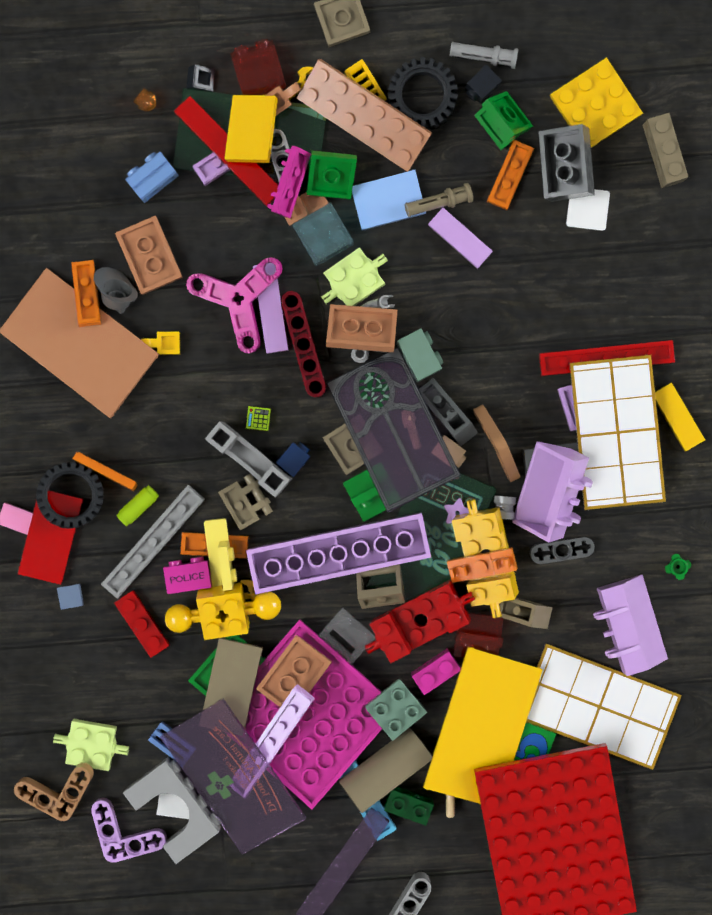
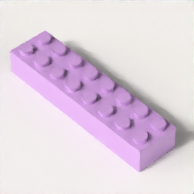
M422 512L262 545L246 550L255 594L431 558Z

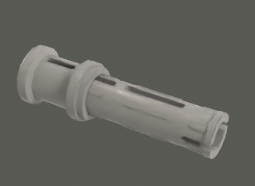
M452 42L450 49L451 57L491 62L493 66H497V64L511 66L512 69H515L518 54L517 48L508 50L502 49L497 45L494 48Z

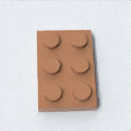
M156 215L115 233L142 295L183 278Z
M330 304L326 347L394 353L397 310Z
M296 635L256 689L277 706L281 707L297 684L309 693L332 661L300 636Z

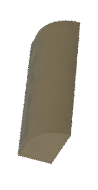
M408 728L338 782L357 809L363 813L432 760V756L417 735Z

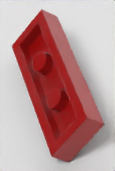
M134 590L114 603L150 658L170 645Z

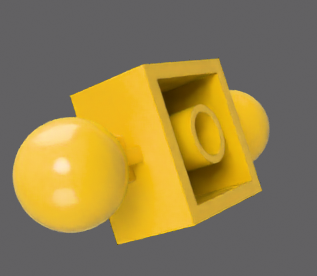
M242 582L234 583L232 590L223 591V585L198 589L196 597L198 609L190 610L182 604L173 605L165 614V623L171 631L182 633L187 631L192 626V623L201 622L204 640L248 634L250 624L248 615L256 614L264 620L273 619L281 610V601L275 593L269 591L258 594L254 601L246 602Z

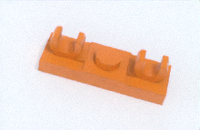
M512 547L447 561L452 583L517 571L518 569Z

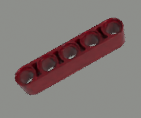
M288 291L282 296L281 301L305 389L311 397L319 398L325 393L326 384L303 302L297 292ZM291 296L298 299V304L294 308L286 306V300ZM295 318H302L304 320V325L301 329H294L292 327V321ZM302 339L310 341V347L306 351L298 348V342ZM312 360L316 363V368L313 372H306L304 370V363L306 361ZM314 381L322 384V390L318 394L310 391V384Z

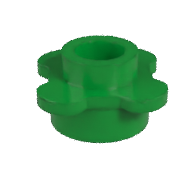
M673 554L670 563L665 566V571L668 574L672 573L675 575L676 579L682 580L685 578L688 569L691 568V562L683 560L679 554Z

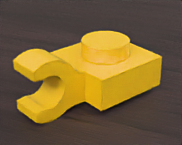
M157 332V339H141L152 349L157 348L159 355H180V332Z

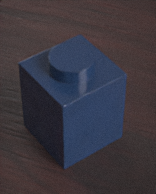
M293 442L277 461V464L291 476L295 477L311 457L308 454L310 450L301 442L298 445Z

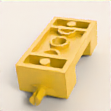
M470 499L466 501L469 513L456 515L452 519L456 542L461 541L464 557L481 554L484 549L496 551L509 548L500 507L478 511L476 499ZM514 571L470 579L466 585L468 593L471 591L475 597V600L470 602L471 607L490 605L492 618L502 616L499 606L501 602L515 600L519 593Z

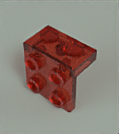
M262 39L255 42V46L249 48L246 45L234 48V52L230 53L243 95L264 96L279 85L282 89H285L286 83L273 40L268 42V39Z

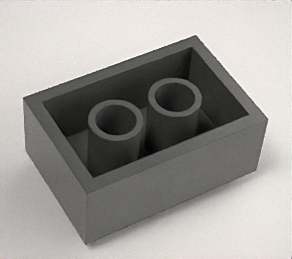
M579 124L539 131L544 199L554 202L595 196L589 128Z

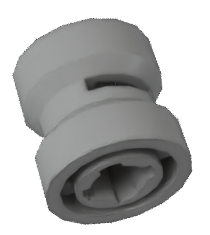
M494 495L495 508L500 507L502 519L514 520L515 512L513 511V506L516 504V497Z

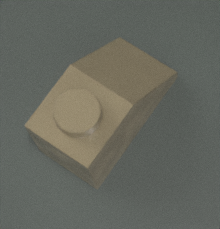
M520 598L500 603L501 618L529 627L548 629L553 607Z

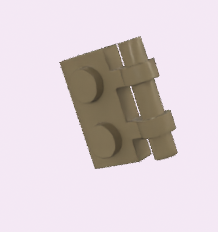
M251 473L244 477L247 483L246 487L242 488L239 482L236 481L218 492L240 530L260 519L256 513L257 510L262 509L265 516L273 512L269 505L271 503L268 497L265 498L259 488L261 485L258 484V480L255 481ZM250 491H252L258 502L253 506L246 496Z

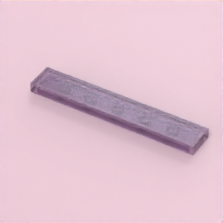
M372 807L297 910V915L324 914L385 829L389 819Z

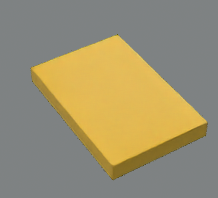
M233 95L225 151V160L227 162L270 163L278 100L276 96Z

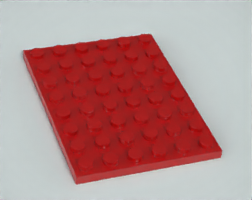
M606 743L474 769L502 915H623L637 912Z

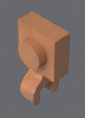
M295 82L283 91L279 85L265 95L277 97L276 115L292 105L289 98L299 92L301 87Z

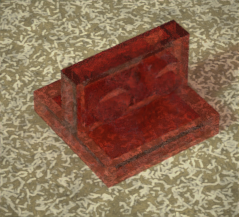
M469 613L471 617L470 623L456 631L453 655L465 657L467 648L474 647V649L499 656V649L503 644L501 636L503 618H492L490 615Z

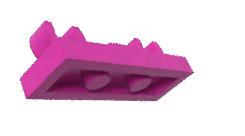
M296 146L285 150V153L289 154L287 162H281L285 167L280 177L277 193H271L275 200L273 205L268 204L267 206L269 209H272V212L286 218H291L311 153Z

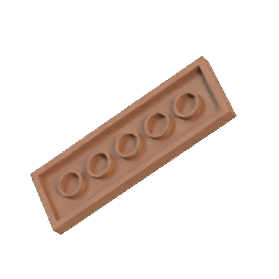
M318 59L297 96L298 100L407 172L411 169L432 134L431 131L322 59Z

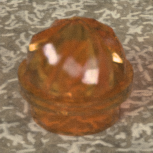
M145 88L133 101L138 105L137 108L143 111H151L156 107L154 94L151 90L147 91Z

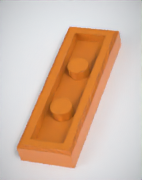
M517 140L512 142L487 202L502 209H508L534 150L533 147Z
M94 260L71 262L78 326L101 325L98 290L93 280L95 273Z
M76 452L73 460L77 463L85 465L106 478L135 491L137 487L136 481L80 452Z
M182 532L181 554L208 556L205 533ZM228 535L230 547L234 549V558L247 559L246 550L248 549L249 536Z

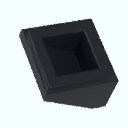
M199 65L190 66L188 68L186 89L213 92L215 69Z

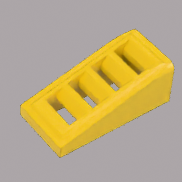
M363 59L344 71V75L357 83L367 77L368 81L361 86L368 88L372 85L373 89L370 92L373 94L377 93L378 97L384 101L387 100ZM360 70L363 71V73L353 78L352 75H354Z

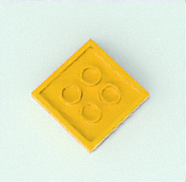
M607 57L550 95L569 126L583 124L589 128L591 148L643 114Z

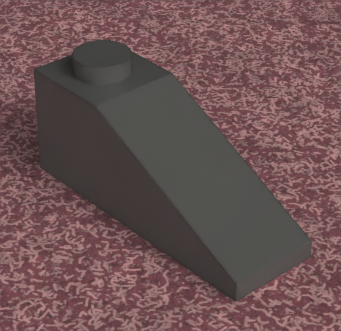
M434 378L419 389L426 405L460 447L478 433L472 422Z

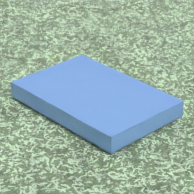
M415 170L362 183L352 188V195L362 231L426 214V212L408 217L405 211V203L423 199Z

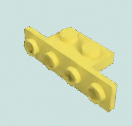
M225 518L205 520L204 528L212 587L223 585V591L232 590L234 583L237 582V571L232 566L234 549L230 547L227 520Z

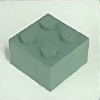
M422 329L399 339L396 343L416 383L439 372L442 369L441 365L444 363L439 352H433L430 346L433 341L428 331L423 332Z

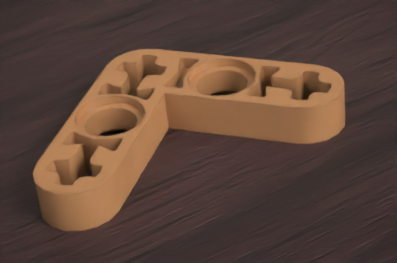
M483 404L473 409V412L492 443L508 480L511 483L521 478L509 447Z
M87 763L78 764L72 771L61 794L29 777H23L17 782L14 787V793L22 801L59 821H67L76 810L94 775V771ZM84 771V778L81 780V782H78L77 780L80 776V772ZM24 785L28 787L27 792L23 791ZM73 787L77 789L79 795L76 797L71 796L68 793V788ZM34 791H38L36 795L33 797L32 795L34 794ZM41 794L47 795L50 803H42L39 796ZM66 802L70 803L66 812H61L63 805Z

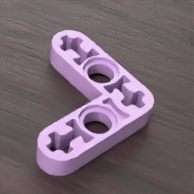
M100 798L92 805V816L103 855L107 861L118 862L163 848L167 840L164 830L154 828L122 837L111 801L107 798ZM100 804L103 807L107 806L108 809L105 811V817H111V819L100 822L103 819L102 811H97ZM106 824L111 825L114 828V834L110 836L105 835L102 831L103 826ZM154 834L162 838L159 844L156 841L148 843V848H146V841L151 840ZM138 840L141 843V849L138 851L132 850L129 846L130 841ZM123 843H125V849L120 850L117 856L114 853H109L112 846L115 849H120L123 847Z

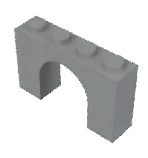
M219 421L205 438L222 454H227L249 471L259 481L258 484L274 497L279 496L292 480L288 474L225 422Z
M168 756L129 785L123 794L135 810H138L157 795L164 793L174 794L183 799L189 809V822L168 838L163 845V848L174 863L177 864L218 834L221 822L215 813L211 814L207 809L208 805L205 799L195 793L191 780L187 777L184 778L180 773L181 768L179 764Z

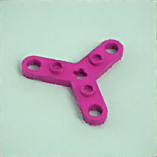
M265 258L237 285L202 273H196L188 277L186 283L187 290L192 295L229 307L238 348L244 353H252L258 350L261 343L252 302L281 275L282 264L276 258ZM269 262L276 266V272L273 275H269L265 271V266ZM196 278L201 279L204 283L201 291H197L193 286ZM237 292L240 296H244V300L241 301V305H239L238 301H234V297L237 296ZM246 336L253 338L254 346L252 348H247L244 345V338Z

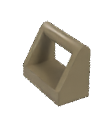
M400 564L356 573L358 601L362 609L405 603ZM396 573L397 586L364 590L362 577Z

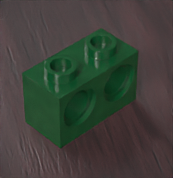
M397 786L387 794L384 802V811L426 826L434 806L433 798Z

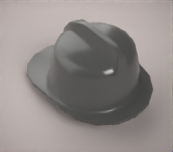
M105 267L98 269L94 273L93 280L101 292L104 305L116 310L119 314H123L131 302L135 301L138 297L136 289L128 278L117 269Z

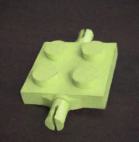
M359 247L324 272L332 290L321 296V298L327 304L335 297H338L346 306H356L385 285L377 268L387 262V258L382 253V255L372 261L365 256Z
M78 719L72 720L68 736L55 733L53 743L66 745L67 755L65 764L77 766L80 763H87L93 769L105 771L110 770L112 757L115 753L127 756L129 752V746L116 744L117 726Z

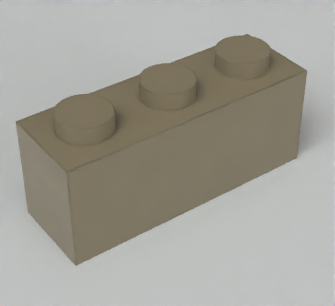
M666 113L647 119L643 124V128L661 188L685 181L688 178V174L670 114Z

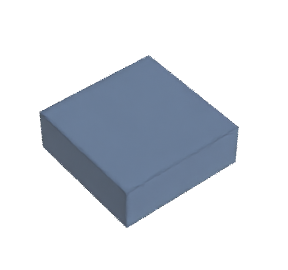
M80 584L57 588L61 610L84 605Z

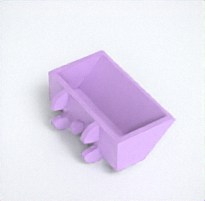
M537 441L512 523L547 542L563 538L567 526H572L573 522L579 524L581 520L578 514L572 512L574 505L578 506L580 500L576 498L578 491L584 490L585 486L591 488L593 484L591 479L584 476L589 457L571 448Z
M643 575L598 587L597 591L603 609L594 612L593 615L596 620L606 619L609 630L603 632L604 637L611 636L614 644L613 648L605 651V655L608 658L618 657L621 670L626 676L649 670L667 660L668 657Z

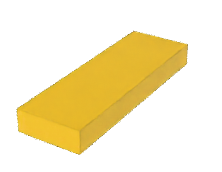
M669 383L655 392L656 403L683 450L688 451L705 441L673 384Z

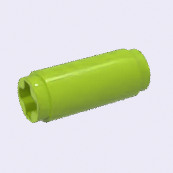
M150 485L144 487L116 516L125 526L132 524L159 497L158 493Z

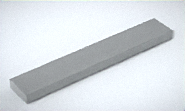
M187 485L101 585L118 599L202 504L205 498L190 485Z

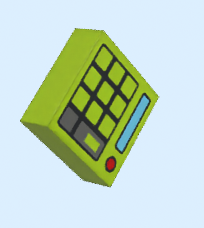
M248 406L246 428L269 431L271 409Z

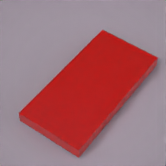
M48 490V502L57 514L64 517L80 515L83 503L82 498ZM37 500L18 574L61 585L76 528H61L50 523L40 512Z

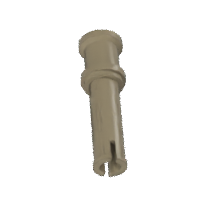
M464 183L463 186L458 188H446L444 193L405 203V211L407 216L411 217L444 206L453 208L459 203L473 202V193L469 183Z

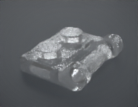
M343 607L318 634L322 640L336 650L351 665L365 650V645L375 639V635ZM332 629L355 648L352 653L329 634Z

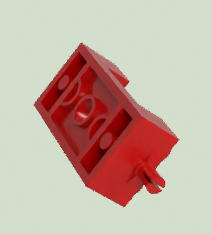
M448 580L374 618L370 622V626L376 640L365 645V649L370 654L380 648L385 652L389 662L392 663L410 654L413 649L446 632L450 634L468 625L471 617L464 605L474 601L475 597L471 591L460 597L451 580ZM424 614L428 622L425 625L417 624L415 620L416 615Z

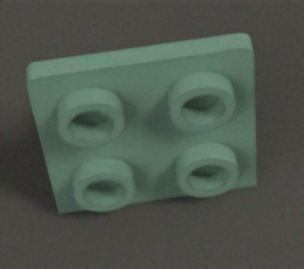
M397 679L365 706L366 710L392 741L427 713L422 703L413 696L400 679Z

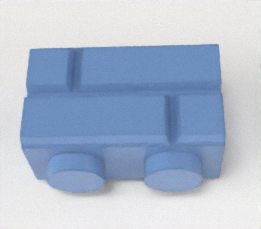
M161 152L150 154L145 159L146 163L140 168L136 166L127 173L129 177L125 180L144 203L179 176Z

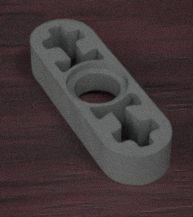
M587 537L538 543L531 547L530 558L537 564L584 558L594 552L595 546L593 541ZM581 541L589 544V548L586 549L585 553L578 549L574 550L576 554L572 555L573 549L570 542H574L573 546H580L582 544ZM560 544H565L568 547V553L563 557L556 554V547ZM552 545L551 552L554 558L550 559V554L543 555L541 560H539V557L534 556V553L538 552V548H541L542 551H550L548 546Z

